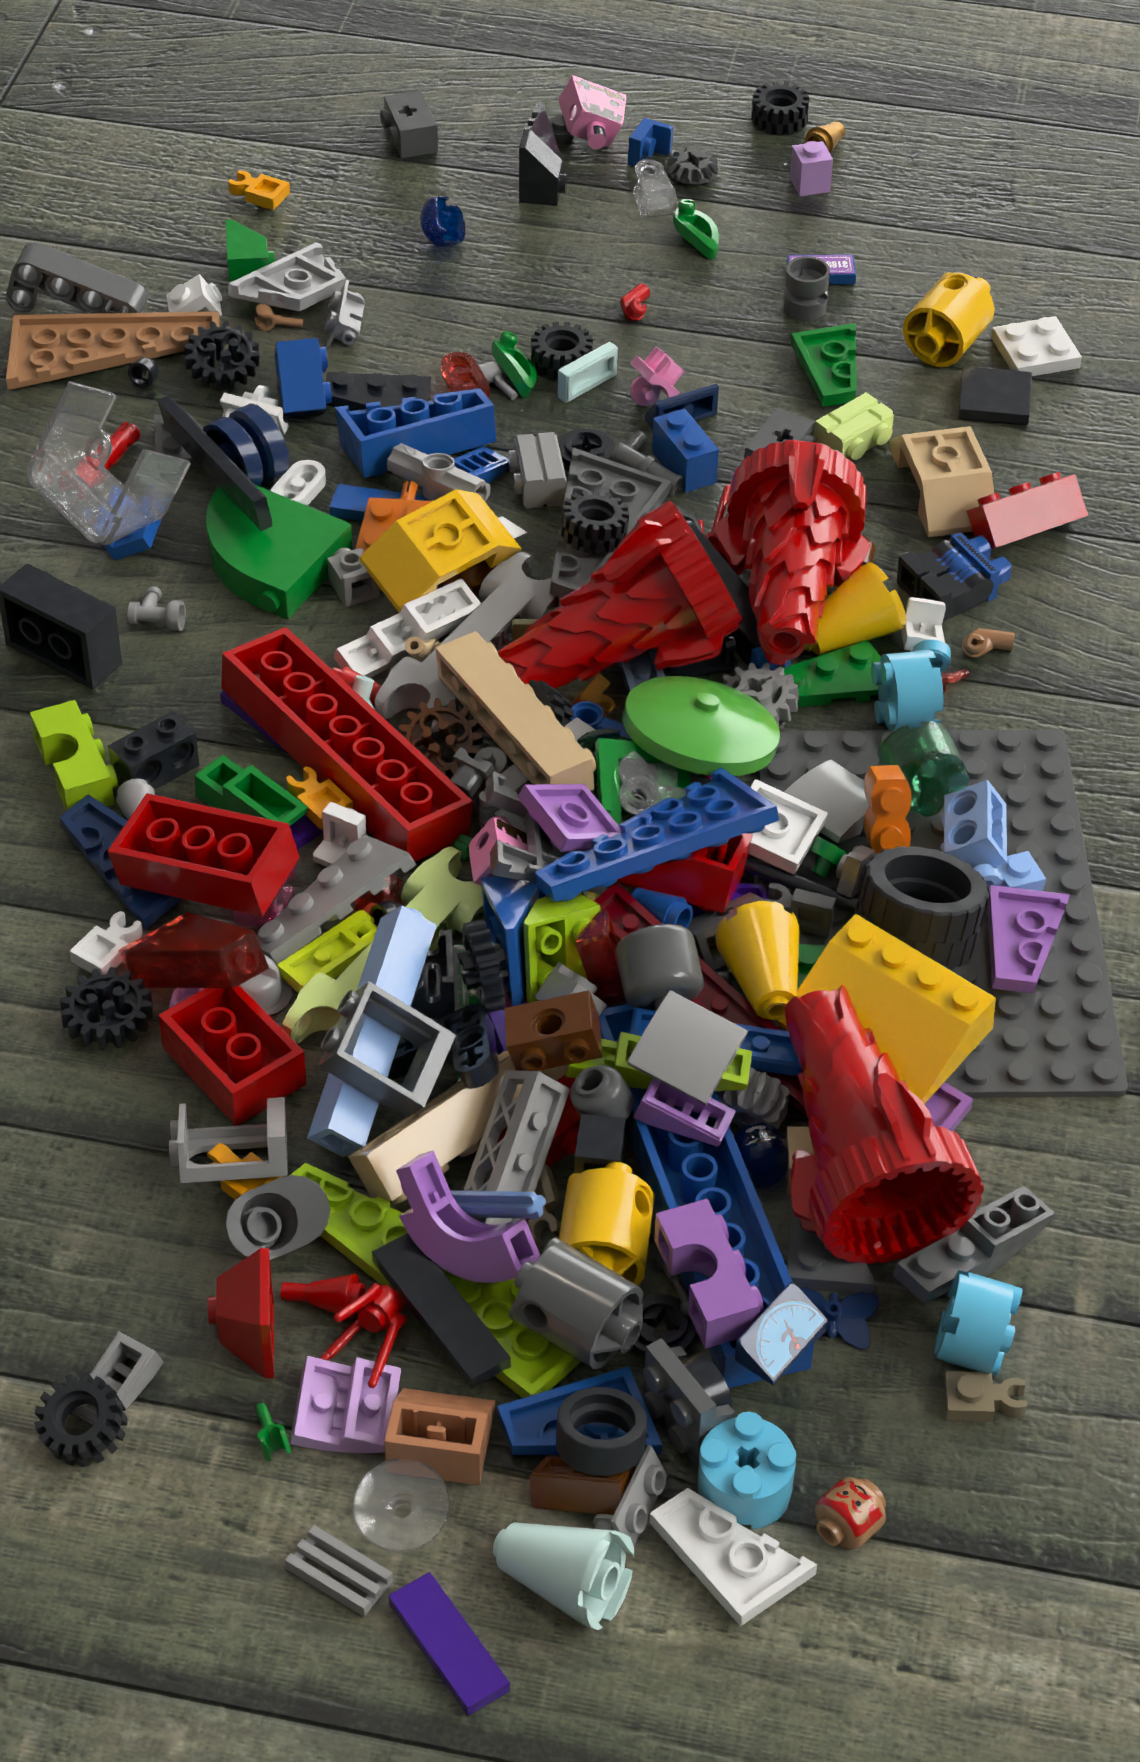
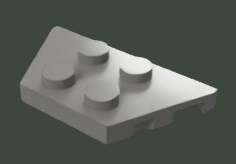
M316 242L230 282L228 285V296L301 311L329 298L335 290L341 291L346 277L339 269L335 268V263L330 257L324 258L322 255L323 247Z

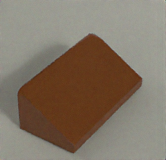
M546 1455L529 1475L531 1503L533 1507L540 1509L614 1515L636 1467L633 1466L623 1473L610 1476L589 1475L573 1469L560 1456Z

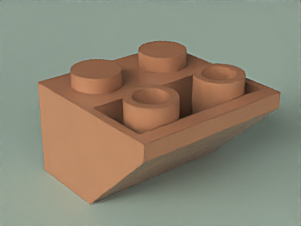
M403 1388L393 1401L384 1441L386 1473L480 1486L496 1401Z

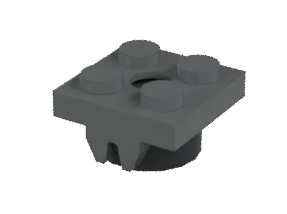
M660 1338L646 1346L642 1398L650 1417L653 1420L659 1419L668 1430L669 1438L675 1449L681 1454L686 1453L692 1462L698 1466L700 1447L706 1435L716 1425L735 1416V1412L732 1409L731 1394L722 1374L706 1355L696 1352L687 1357V1353L681 1346L669 1348L665 1341Z

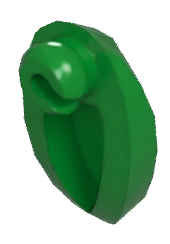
M681 200L678 203V209L673 213L675 229L705 257L714 259L719 250V233L716 224L706 214L695 210V202L693 200Z
M503 331L500 339H494L492 342L493 357L501 370L512 381L519 394L526 398L531 394L535 386L536 368L532 361L520 349L515 347L518 342L517 336L512 332Z

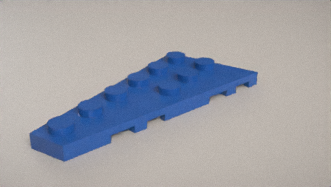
M721 767L711 773L712 781L701 786V783L694 782L685 787L686 795L680 799H664L621 823V832L609 838L608 835L602 834L593 839L592 849L586 852H570L534 872L537 887L554 902L572 900L580 892L591 888L607 887L614 884L617 879L627 875L649 872L655 865L663 862L685 859L691 855V852L699 849L721 846L727 843L728 839L744 833L760 832L766 825L779 821L777 806Z

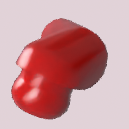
M639 283L620 299L623 314L628 320L638 321L644 317L647 307L646 304L642 306L641 303L650 297V289L647 285Z

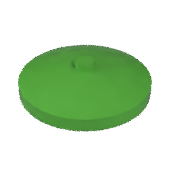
M666 676L650 679L638 684L629 692L622 714V721L626 732L648 754L674 767L704 775H711L712 772L721 767L733 776L759 771L773 760L780 740V730L776 720L759 702L727 685L695 677Z

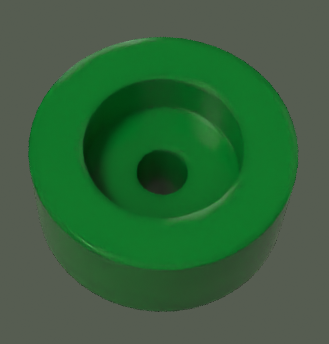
M817 836L810 848L812 853L819 856L812 871L826 878L833 865L838 867L842 856L849 853Z

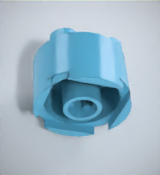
M922 650L883 654L880 662L872 663L871 677L873 684L878 685L879 701H875L874 704L875 719L878 724L885 723L887 729L893 731L938 727L941 720L934 718L935 712L943 711V684L940 668H932L929 660L930 658H936L933 651Z
M958 1270L947 1296L950 1297V1300L940 1320L934 1348L935 1358L987 1374L992 1372V1375L997 1376L1002 1364L1004 1353L1008 1354L1013 1341L1015 1326L1009 1325L1011 1314L1015 1315L1017 1313L1022 1296V1288Z
M750 1411L743 1412L736 1418L725 1420L716 1425L706 1435L700 1447L697 1480L699 1495L736 1516L737 1523L751 1525V1529L763 1528L774 1523L787 1510L793 1489L796 1451L790 1439L780 1428L763 1420L757 1413Z

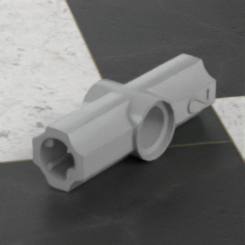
M400 443L393 447L392 453L387 459L388 471L409 482H415L418 486L422 487L423 496L429 500L434 501L455 489L478 493L485 502L490 496V484L481 478L456 468L454 459L447 454L434 453L427 455Z

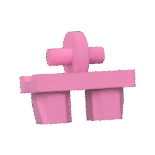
M655 346L645 360L636 355L630 364L641 374L630 385L631 398L641 406L653 404L658 399L660 390L669 398L679 395L680 392L673 385L684 373V370L658 347Z

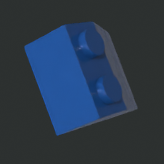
M499 876L482 877L481 889L484 920L487 929L490 930L492 943L494 945L500 944L506 957V962L503 965L504 969L508 970L509 980L502 982L512 1006L521 1005L527 994L523 923L536 900L545 897V893L537 887L535 882Z

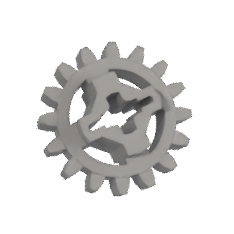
M750 663L749 670L743 671L741 668L736 667L734 668V677L729 675L723 676L724 685L743 692L759 702L771 713L778 727V721L790 722V712L798 711L797 701L799 700L797 684H794L792 674L784 676V669L781 666L772 671L770 670L769 663H765L761 669H756L755 664Z

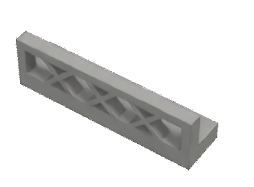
M506 1070L463 1191L535 1192L570 1088L539 1071ZM523 1084L519 1097L512 1102L517 1085ZM508 1126L504 1138L498 1143L501 1131ZM493 1167L490 1179L483 1185L486 1173ZM476 1217L475 1220L486 1224L499 1225L520 1218Z

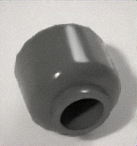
M611 1066L588 1067L578 1074L571 1086L570 1099L580 1117L581 1114L608 1115L626 1118L627 1120L634 1108V1096L621 1073Z

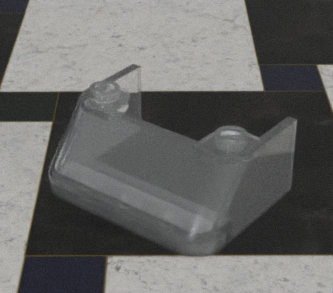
M69 381L29 462L27 470L28 480L90 542L109 545L161 519L166 514L191 463L186 459L142 449L125 485H123L104 467L111 455L112 444L108 433L101 428L117 396L109 391Z

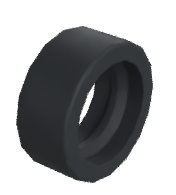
M604 1387L578 1390L565 1398L558 1408L556 1449L563 1461L573 1469L586 1474L610 1476L623 1473L637 1465L645 1452L647 1414L641 1403L628 1393ZM594 1422L608 1423L621 1428L627 1434L615 1439L600 1440L584 1436L576 1429L582 1425Z

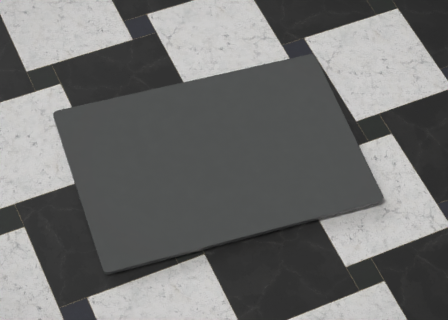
M1061 730L780 731V740L773 760L758 772L759 781L782 792L805 773L828 760L836 762L865 780V775L870 766L898 765L911 789V806L906 816L911 832L909 847L918 846L941 851V843L944 842V828L941 822V815L944 813V795L988 779L1006 803L1007 856L1029 851L1046 878L1044 890L1042 891L1070 894L1034 993L992 989L986 906L973 956L967 960V963L960 967L956 966L951 971L996 997L993 1029L945 1082L969 1097L1124 1096L1127 1092L1128 1082L1064 732ZM864 826L860 835L841 843H836L821 832L817 835L847 853L852 852L853 847L860 845L871 849L864 833ZM809 849L795 874L837 890L840 878L836 877L837 867L833 865L826 878L813 872L812 869L819 856L812 853ZM788 889L793 896L795 891ZM860 892L854 895V897L858 898ZM835 907L833 927L829 938L799 930V944L827 945L854 914Z

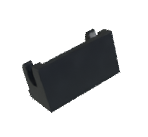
M440 930L437 940L439 947L433 951H428L412 1000V1008L430 1019H439L455 1011L452 930Z

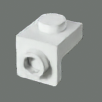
M200 274L184 284L177 285L170 293L166 294L169 312H197L206 307L209 311H219L220 316L222 315L220 301H222L221 293L213 283L208 284Z
M914 597L908 599L905 612L907 622L903 625L904 628L901 629L904 650L912 652L917 643L929 639L940 640L945 643L942 630L946 609L944 602Z
M330 802L322 811L324 840L313 853L314 862L326 867L336 862L346 852L352 842L366 835L365 815Z

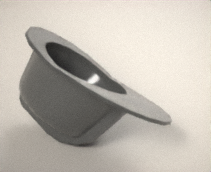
M290 1175L273 1180L245 1192L234 1200L226 1216L225 1227L228 1239L236 1251L245 1257L261 1248H269L270 1260L309 1244L321 1235L328 1224L330 1214L328 1198L320 1185L307 1177Z

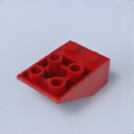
M744 833L728 839V842L721 846L699 849L691 852V855L685 859L669 860L655 865L649 872L642 874L633 873L619 878L617 881L628 887L637 886L643 889L683 897L686 902L694 904L704 911L724 913L743 877L753 834Z

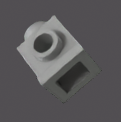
M340 548L332 557L327 558L328 580L345 607L380 597L379 586L359 561V557L364 553L362 548L355 550ZM361 580L364 584L352 589L351 583Z
M560 962L557 963L535 995V998L540 1001L589 990L599 1016L607 1005L594 995L597 990L594 984L579 974L574 973Z

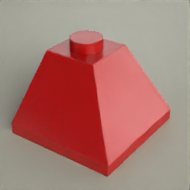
M269 1248L258 1249L216 1278V1296L208 1297V1323L217 1324L219 1343L265 1379L274 1378V1295Z

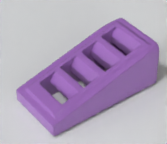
M653 1078L633 1118L645 1124L718 1147L736 1110L710 1098L707 1106ZM674 1106H678V1107H681V1108H683V1109H682V1111L680 1112V1111H678L677 1109H675V1108H673V1107H674ZM691 1111L700 1113L697 1120L689 1116ZM709 1116L717 1119L713 1128L705 1124Z

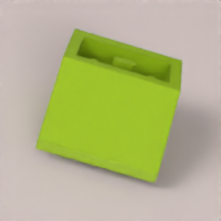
M580 893L576 898L568 901L554 902L548 896L537 899L523 923L527 1001L529 1003L539 1001L535 998V995L558 962L594 985L603 983L600 905Z

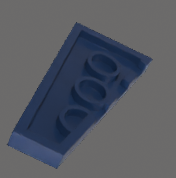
M88 794L59 817L61 828L135 919L141 922L144 930L182 900V898L120 885L107 851L127 823V820Z

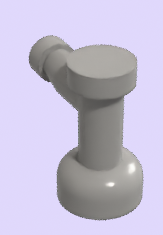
M152 586L148 588L141 606L139 602L129 603L127 612L129 624L136 625L140 621L165 622L170 630L182 631L186 618L185 604L183 601L173 600L166 607H157V602L160 600L162 592L159 588Z

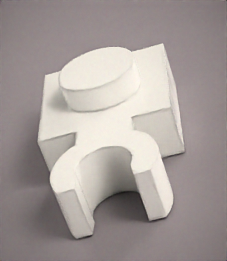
M122 911L115 913L110 919V927L107 930L96 925L69 951L71 962L92 973L93 969H98L101 975H106L110 967L116 968L130 955L129 944L137 942L143 934L141 922L137 920L132 926L123 928L126 925L125 913Z

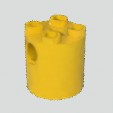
M947 272L943 274L903 321V336L911 352L924 363L935 367H948L957 363L992 322L995 307L990 295V285L983 278H974L964 273Z
M611 1162L605 1168L574 1173L568 1178L559 1239L638 1286L645 1276L655 1194L645 1181L632 1174L630 1166L622 1162Z

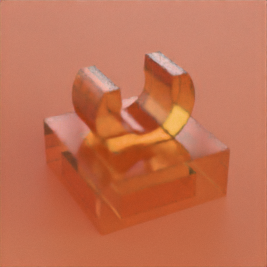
M598 673L571 702L572 706L579 702L589 701L599 705L603 712L608 714L616 706L612 698L602 694L610 682Z

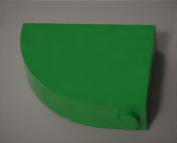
M218 486L211 497L206 513L208 551L215 573L230 591L244 601L288 620L328 578L327 558L332 557L340 548L353 550L352 525L257 486L267 498L273 522L272 527L260 531Z

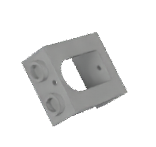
M284 1097L267 1098V1124L188 1129L186 1103L179 1104L178 1120L170 1121L171 1140H169L170 1166L179 1167L180 1183L288 1176ZM219 1142L226 1145L230 1150L268 1147L269 1160L204 1165L189 1161L196 1154L210 1151Z

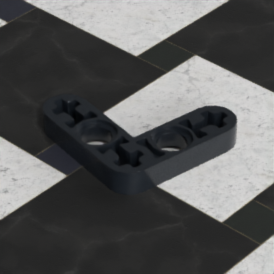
M481 1004L467 1005L435 1020L436 1023L456 1034L448 1055L453 1054L454 1068L466 1088L475 1089L482 1087L495 1078L499 1071L494 1026ZM402 1036L400 1037L387 1077L390 1080L407 1075L419 1048Z

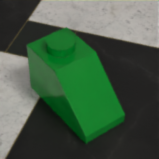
M232 219L225 220L229 283L275 262L274 251L267 250V237Z

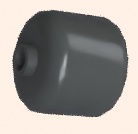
M660 924L644 927L622 938L616 946L615 957L624 997L632 1008L657 1011L670 990L692 1001L698 997L704 987V979L693 934L689 929L681 925Z

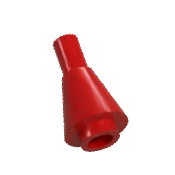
M350 1274L314 1281L310 1284L283 1282L280 1296L282 1300L308 1302L312 1306L336 1314L365 1294L366 1286L364 1283H360L357 1274ZM355 1312L347 1318L354 1319L357 1315V1312Z

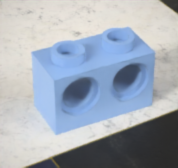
M988 779L944 795V813L941 815V822L944 828V842L941 843V852L958 857L973 868L980 864H990L994 868L1007 863L1006 803Z

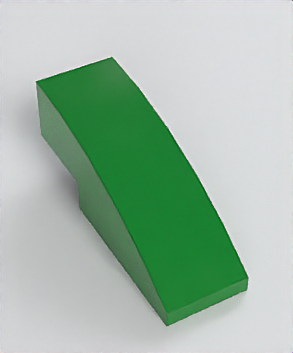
M223 754L195 774V796L210 807L289 823V826L308 812L307 805L257 768L249 765L247 768L242 769Z

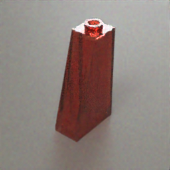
M190 912L181 915L118 950L126 970L131 971L132 981L143 978L145 988H235L269 969L254 930Z

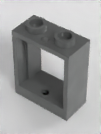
M370 981L355 992L353 990L348 991L337 1009V1012L341 1014L337 1025L327 1032L321 1043V1049L325 1052L318 1066L404 1118L411 1116L425 1107L456 1034ZM362 1013L419 1047L402 1086L344 1052Z

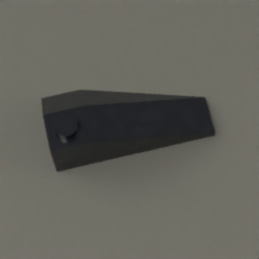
M537 102L532 111V117L528 119V126L524 127L519 146V203L558 206L560 193H566L568 176L562 173V158L544 103Z

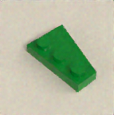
M868 640L783 668L784 676L792 674L794 684H797L799 695L798 707L830 705L836 698L854 697L856 702L870 701L872 695H879L878 685H874L872 681L871 665L873 662H880L881 656Z

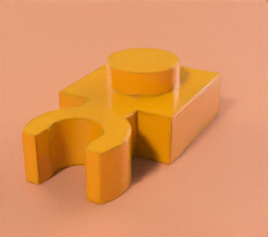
M238 170L237 181L231 179L228 181L229 193L236 196L245 195L246 202L266 209L274 210L290 194L289 182L264 174L253 178L250 173Z
M306 766L303 768V782L296 781L291 775L286 777L287 791L308 806V812L305 815L320 830L323 829L322 811L330 802L353 809V801L330 779L319 784L316 772L310 767Z

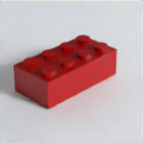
M148 793L141 800L107 851L120 885L261 917L264 916L300 858L289 823Z

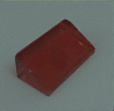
M605 909L600 910L582 930L576 939L575 945L588 981L597 987L594 995L608 1005L623 1002L626 999L615 957V949L619 942L609 913Z

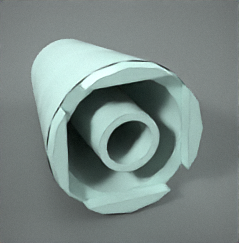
M514 1522L498 1533L493 1545V1555L496 1557L497 1566L500 1570L582 1625L596 1630L603 1628L599 1624L602 1618L611 1621L615 1617L625 1599L631 1582L633 1570L625 1568L626 1553L634 1556V1546L631 1537L619 1531Z

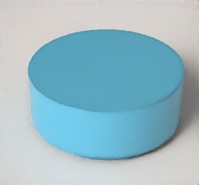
M929 639L921 641L914 646L913 651H933L936 658L929 659L932 668L939 667L940 672H943L950 666L951 650L946 643L940 640Z

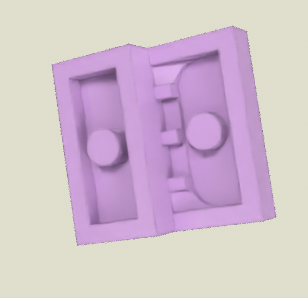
M307 1356L302 1368L290 1444L334 1452H385L384 1441L393 1401L398 1395L401 1368L385 1364L377 1386L370 1388L368 1381L375 1364L374 1361L357 1357L351 1367Z

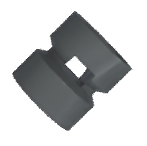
M812 256L797 257L789 261L786 266L785 287L787 289L784 291L783 303L784 311L788 316L800 321H812L824 316L827 310V289L829 288L830 267L825 261Z

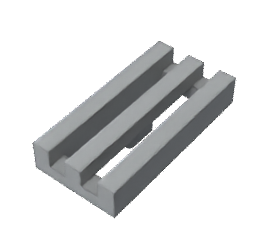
M313 1525L308 1531L309 1537L306 1541L302 1539L297 1545L296 1553L294 1555L290 1553L285 1559V1568L365 1617L393 1582V1572ZM307 1558L313 1560L331 1571L332 1575L343 1582H349L362 1590L367 1596L363 1598L306 1563L305 1560Z

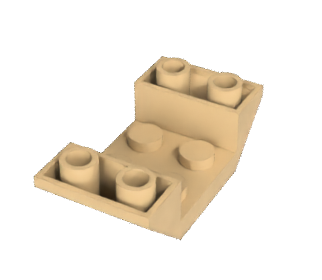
M971 426L904 434L889 440L888 446L897 467H910L920 489L918 516L927 536L935 537L960 532H973L966 510L978 507L977 499L994 494L992 471Z

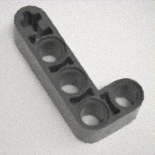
M35 242L25 245L12 269L6 293L8 304L19 312H30L33 310L41 294L91 314L142 313L148 300L147 291L142 285Z

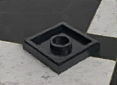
M963 366L958 419L1028 425L1032 372Z

